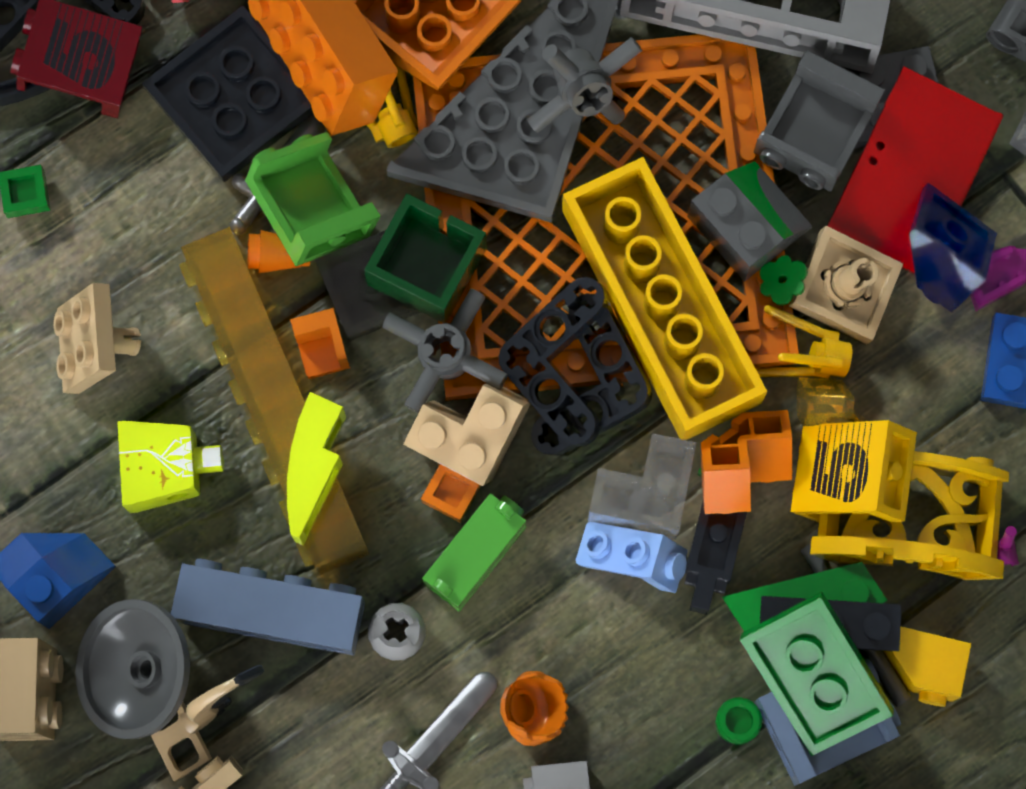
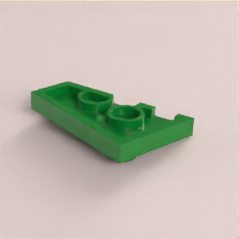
M863 562L722 597L744 632L760 624L761 596L808 599L823 592L827 600L885 603L888 601Z

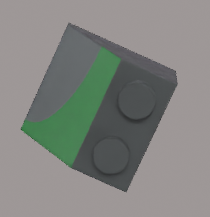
M755 161L725 173L693 198L687 216L744 282L759 271L764 264L770 262L812 228L809 221Z

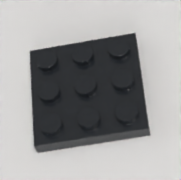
M241 6L142 82L147 93L223 182H226L249 164L258 153L268 149L313 114L310 102L301 88L294 84L290 70L280 54L273 50L265 30L244 6Z

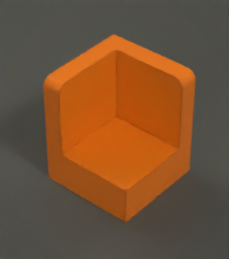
M334 308L290 319L305 373L309 379L350 369Z

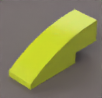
M312 392L309 393L298 419L291 445L287 473V511L290 534L296 543L303 546L343 466L340 455L331 452L330 449L346 419L343 406Z

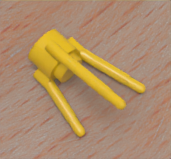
M396 66L398 69L396 77L403 108L400 103H396L390 88L385 99L387 107L378 113L380 120L378 123L375 121L367 125L376 143L385 141L388 148H395L406 144L419 133L416 128L418 127V122L413 110L406 74L398 66Z
M771 305L764 307L765 313L821 338V342L814 341L812 343L809 355L780 353L778 355V359L781 362L809 366L755 368L760 377L815 376L828 379L830 375L845 377L848 374L852 361V345L850 342L839 341L840 333L838 331L823 329Z

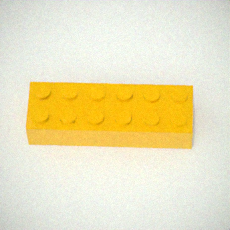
M644 157L564 193L562 212L596 278L606 288L609 294V303L681 442L761 405L768 391Z

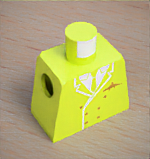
M117 421L122 506L129 513H138L197 497L200 495L199 474L224 472L222 446L197 447L196 433L191 426Z

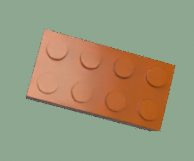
M248 0L247 3L251 15L260 22L269 37L273 50L280 54L290 70L294 84L301 88L311 104L314 116L323 123L330 136L375 122L397 76L398 69L353 0Z

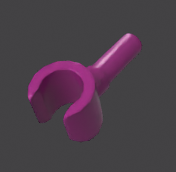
M1008 526L1002 539L998 540L997 559L1004 561V565L1011 564V566L1019 565L1015 545L1017 530L1013 526Z

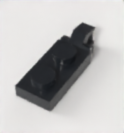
M702 501L685 571L687 575L684 584L695 587L689 611L707 615L713 592L725 593L726 586L731 581L747 512L705 514L704 502Z

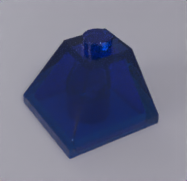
M927 183L922 189L909 232L917 288L923 291L924 295L931 302L941 304L947 310L953 312L986 280L997 233L933 185Z

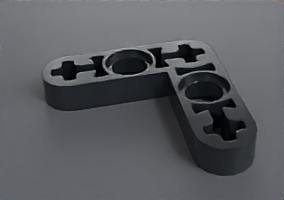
M588 277L578 278L570 283L503 345L499 353V364L502 370L508 374L510 380L564 442L575 446H586L596 439L600 430L599 418L551 361L599 319L608 308L609 294L606 288L595 279ZM582 289L589 292L596 289L597 292L592 297L596 303L595 306L590 309L583 305L573 314L580 318V321L575 324L572 317L561 310V307L566 303L567 307L573 310L582 301L579 295ZM558 316L565 323L564 335L557 341H548L543 335V325L547 319ZM516 349L523 352L529 350L530 353L527 355L526 360L532 368L540 371L544 365L546 369L532 378L526 369L518 365L513 368L512 364L516 361L513 352ZM532 378L528 385H526L525 380ZM553 379L560 386V397L553 404L545 405L538 397V389L544 381ZM572 398L574 400V404L567 406V404L570 402V399ZM567 406V409L578 418L586 416L588 420L583 424L586 433L583 436L577 433L570 435L568 431L573 426L570 420L561 413L555 419L553 414Z
M586 293L580 295L582 301L573 310L569 308V315L575 324L580 321V318L573 313L583 305L589 304L594 307L596 304L592 298L594 294ZM609 304L604 314L596 321L601 329L607 330L611 327L612 331L598 335L594 326L591 325L578 337L601 382L600 385L580 395L586 403L594 401L602 407L603 417L600 421L598 435L642 412L650 404L653 392L651 384ZM596 335H598L597 337H595V338L590 342V340H589V337H590V336H596ZM616 341L622 350L621 358L615 365L605 366L600 361L599 351L606 342ZM629 365L631 366V371L623 372ZM623 372L631 385H640L641 390L635 394L637 401L634 404L626 399L621 400L620 396L626 392L621 379L617 377L610 381L609 375ZM572 399L567 406L574 404V400ZM567 406L553 414V417L556 419L559 413L564 415L569 413L571 423L580 432V435L583 436L586 433L581 418L574 416L567 409ZM540 417L532 427L531 439L533 445L544 454L559 456L578 447L564 442L559 436V444L557 446L554 443L544 442V437L549 434L547 429L549 424L543 417ZM573 430L568 431L570 435L575 433Z

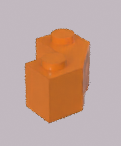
M788 410L743 412L731 421V428L719 437L712 434L701 442L702 492L705 514L751 512V482L771 483L792 480V432Z

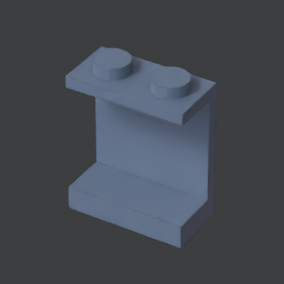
M868 658L864 661L879 684V676L873 664ZM772 692L758 698L754 702L761 712L764 725L794 786L900 736L896 727L900 726L901 722L894 708L892 717L811 756Z

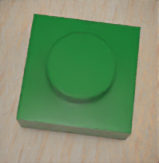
M42 165L0 172L3 211L7 218L51 211L45 170Z

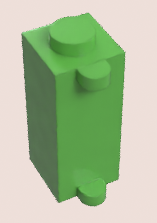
M490 493L423 576L424 585L460 612L526 529V520L521 517L524 510L507 496L503 495L499 500Z

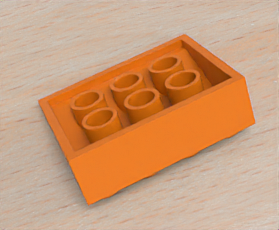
M522 0L353 1L393 63L439 91Z

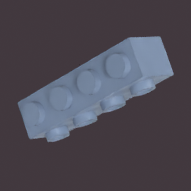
M196 559L195 566L182 563L171 615L178 624L355 656L365 606L363 597L355 595L356 588L337 583H330L328 590L311 587L312 580L293 575H285L284 582L266 579V571L250 567H240L239 574L222 571L223 564L206 559Z

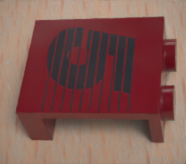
M39 0L37 9L29 8L25 17L22 33L29 35L25 49L17 48L12 61L10 73L17 75L16 90L25 92L27 83H33L102 103L101 114L118 119L140 43L142 26L55 0Z

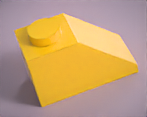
M900 626L899 652L884 651L907 690L919 694L918 701L940 707H946L947 701L953 702L961 698L971 643Z

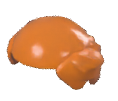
M527 671L505 688L500 701V714L509 733L522 745L537 746L547 743L562 733L561 729H564L565 722L568 720L566 712L569 706L566 703L568 694L564 692L565 688L560 681L540 671Z

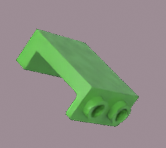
M328 132L314 137L312 134H306L284 148L278 150L268 148L261 151L253 158L245 179L295 266L369 238L381 217L372 202L360 206L328 153V148L332 142Z

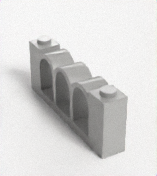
M622 0L620 16L800 58L803 57L807 50L837 66L872 74L882 45L890 0H838L841 10L839 23L790 12L792 0H782L780 9L742 0Z

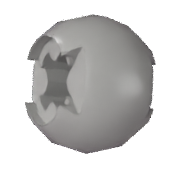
M390 603L380 608L372 616L368 626V639L372 648L381 657L392 661L405 660L415 655L422 647L426 637L425 623L421 614L412 606L403 603ZM394 621L399 626L404 623L409 625L404 630L406 635L404 641L399 642L396 638L388 641L385 638L390 633L389 623Z

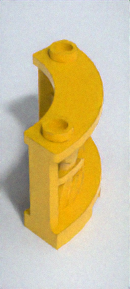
M914 451L911 481L918 480L929 489L941 503L947 515L936 517L927 523L915 542L907 541L902 522H889L884 519L881 520L889 525L890 533L885 537H877L872 529L875 525L879 524V521L867 520L871 515L868 513H852L841 536H838L840 514H820L818 536H812L810 554L836 564L863 562V564L893 566V560L897 559L906 560L905 563L918 562V570L940 573L962 580L1003 579L1004 561L997 559L1002 487L1003 482H1009V472L993 467L994 460L985 457L962 459ZM938 475L951 477L952 479L947 485ZM965 482L979 485L976 515L965 514L962 509L971 505L977 495L968 496L964 493L962 485ZM975 525V535L973 541L970 526ZM943 526H953L954 530H946L944 532L949 539L948 545H941L936 542L934 538L935 529Z

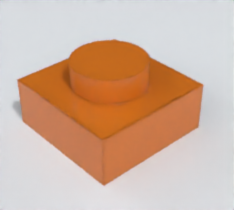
M440 464L422 495L421 502L461 523L481 485Z

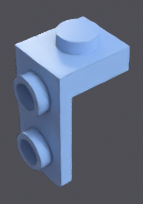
M588 522L576 557V563L586 568L638 577L661 591L676 593L679 581L686 571L688 550L662 534Z

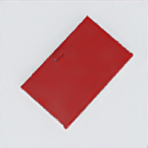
M903 66L827 226L903 263L902 269L926 281L1004 115Z

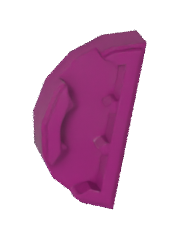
M1015 246L1000 248L992 251L979 263L971 278L970 297L976 312L1026 285V249L1015 248Z

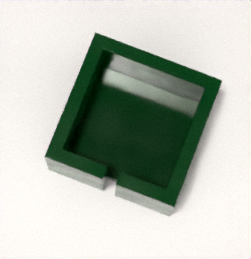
M406 193L364 269L367 285L442 323H447L487 250L486 232L450 215L446 222V236L441 233L444 228L442 210Z

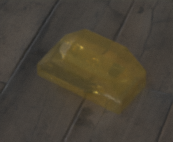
M797 377V416L803 426L820 425L835 418L852 422L866 421L863 416L854 410L855 398L842 379Z

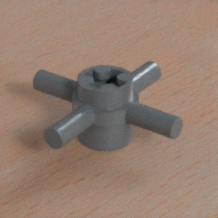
M630 37L603 60L597 62L591 52L586 49L577 48L563 53L554 44L546 46L542 52V58L553 67V75L558 82L557 91L559 94L527 119L530 126L535 132L539 133L569 108L573 109L579 116L589 117L601 113L612 124L621 123L625 117V112L612 100L613 90L611 89L610 76L642 52L641 47L634 38Z
M470 289L450 324H436L427 330L391 312L385 318L382 326L384 329L418 346V358L424 367L422 374L404 403V406L419 413L439 378L445 380L456 379L467 372L499 390L505 384L508 374L473 356L472 344L466 335L467 329L486 298L482 293ZM449 341L455 349H459L453 358L450 354H443L440 357V361L434 357L432 358L440 348L439 344Z

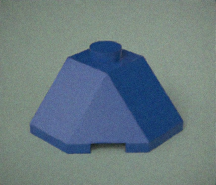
M21 533L0 552V581L32 617L48 629L57 623L116 567L85 533Z

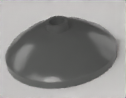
M136 599L119 601L100 612L88 626L78 650L76 685L85 712L91 721L103 732L122 739H140L153 735L172 720L179 710L187 691L190 675L188 645L176 619L160 605Z

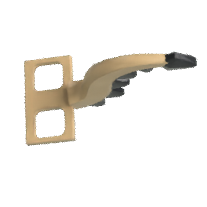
M257 665L241 672L236 677L205 692L191 701L187 708L184 702H182L177 711L178 720L167 728L151 735L174 782L212 760L199 730L207 726L214 718L223 714L224 708L232 703V699L226 697V694L232 692L238 686H244L264 672L262 665ZM189 738L199 754V760L182 771L178 768L171 754V749L177 743Z

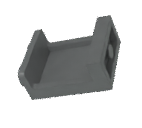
M806 50L798 64L795 76L765 130L760 133L754 153L758 154L760 160L771 168L777 170L785 168L797 174L799 180L806 186L816 190L824 188L832 192L876 111L885 89Z

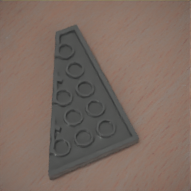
M551 0L548 3V8L530 26L526 25L503 48L502 54L497 59L490 61L481 70V75L463 93L459 92L436 115L435 121L429 127L423 128L414 137V142L394 162L392 160L389 162L387 176L551 223L584 116L577 115L573 109L569 108L539 133L535 132L528 123L527 119L559 94L557 91L558 82L553 75V67L542 58V52L546 46L551 44L556 45L563 53L577 48L586 49L591 52L595 61L600 62L620 0Z

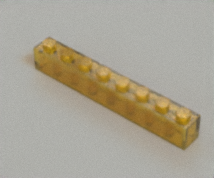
M228 227L182 246L181 249L186 261L180 263L179 267L188 287L191 288L197 285L203 300L196 302L195 305L204 326L214 325L219 339L211 343L221 366L230 363L235 379L228 381L238 406L244 403L248 406L252 418L246 420L245 424L254 445L264 444L269 458L261 462L271 485L280 483L286 499L279 501V505L289 526L287 511L288 465L296 426L305 402L231 228ZM337 478L304 546L296 543L305 566L308 567L314 564L319 575L369 554Z

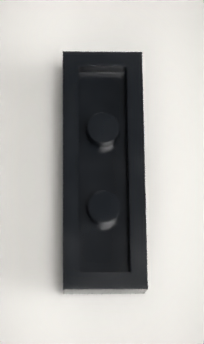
M761 596L760 623L806 599ZM828 600L857 649L899 652L901 604Z

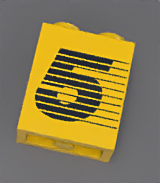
M890 420L803 425L790 512L819 522L820 514L868 513L889 522H905L917 432Z

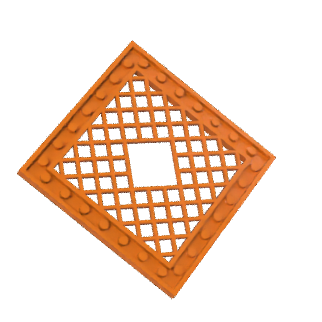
M700 34L636 40L642 52L610 76L611 89L616 97L627 104L623 109L625 112L624 119L634 109L651 123L637 139L621 127V123L614 125L601 113L593 115L608 128L595 143L579 132L577 141L589 150L576 166L570 162L568 167L570 173L565 177L560 195L594 155H597L614 169H618L626 165L639 150L656 163L651 169L654 177L663 168L680 181L678 186L665 199L673 214L686 223L682 228L684 235L693 228L704 236L687 217L688 214L673 202L686 186L697 195L705 190L692 180L705 164L722 176L729 171L755 161L775 183L773 168L764 164L760 160L759 155L754 153L757 139L767 126L756 47ZM624 42L607 43L602 60ZM501 54L470 57L439 91L413 76L418 132L423 128L429 127L435 121L436 115L459 92L463 93L481 75V70ZM715 79V86H713L707 80ZM694 82L712 95L700 112L682 99ZM684 83L676 93L664 84ZM641 87L633 98L621 90ZM651 87L670 100L657 116L639 103ZM717 102L721 127L706 117ZM675 105L694 118L681 134L663 121ZM699 123L718 136L706 152L687 139ZM656 128H659L675 140L662 157L644 144ZM613 132L632 145L619 161L601 149ZM722 143L724 145L727 169L711 157ZM680 146H683L699 158L687 175L668 162ZM424 187L426 203L442 210L444 222L442 234L447 236L446 222L450 215L472 225L471 210H473L488 222L482 229V231L486 232V236L495 227L512 241L498 258L488 250L485 251L483 257L491 262L492 265L479 281L476 268L447 322L449 324L452 322L470 289L477 290L493 302L497 307L483 323L480 307L467 329L466 335L472 344L473 356L503 371L499 364V353L506 341L491 331L489 327L504 311L521 324L520 328L515 332L517 333L554 299L566 283L569 285L575 281L572 276L587 258L576 241L550 222L531 217L522 230L516 234L500 222L508 210L500 208L492 216L475 203L476 201ZM537 223L556 236L542 253L523 240ZM561 241L580 255L566 272L548 259ZM709 243L697 259L706 276L716 283L713 287L716 295L721 289H724L741 302L730 315L729 320L754 367L764 368L794 364L779 361L778 355L780 353L799 354L795 327L764 311L766 305H771L793 315V308L789 307L790 302L780 306L772 301L771 296L766 297L760 292V286L764 282L760 277V270L745 282L742 280L743 293L727 282L735 273L731 266L721 277L703 263L714 250V246ZM517 246L536 259L523 276H520L504 263ZM782 251L779 255H777V256H776L774 259H772L770 262H775V263H776L777 259H778L780 256L785 255V251ZM542 264L560 278L547 295L528 282ZM498 269L516 282L503 300L485 287L486 283ZM522 288L541 301L527 319L509 306V303ZM582 289L579 293L581 295L586 293L595 294L597 291L595 289L594 291L589 292L585 289ZM746 308L747 322L734 323ZM565 323L561 325L551 338L543 332L544 337L548 341H557L564 335ZM599 328L597 334L605 333L607 330ZM484 335L501 348L485 349ZM596 335V336H590V337H589L590 342H591L595 337H597L598 335ZM579 339L574 340L551 361L573 387L601 384ZM449 341L440 344L441 356L443 354H450L453 358L457 350H459L455 349ZM616 341L606 342L599 351L600 361L605 366L615 365L622 355L621 347ZM516 349L513 352L516 361L512 364L513 368L518 365L526 369L532 378L546 369L544 365L540 371L533 369L526 360L530 351L523 352ZM629 365L623 372L631 371V366ZM467 372L456 379H444L446 401L477 398L482 386L486 382ZM623 372L609 375L610 381L617 377L622 382H628ZM507 377L503 387L514 393H521L510 378ZM532 378L525 380V384L528 385ZM550 379L544 381L539 386L538 391L560 389L557 381Z

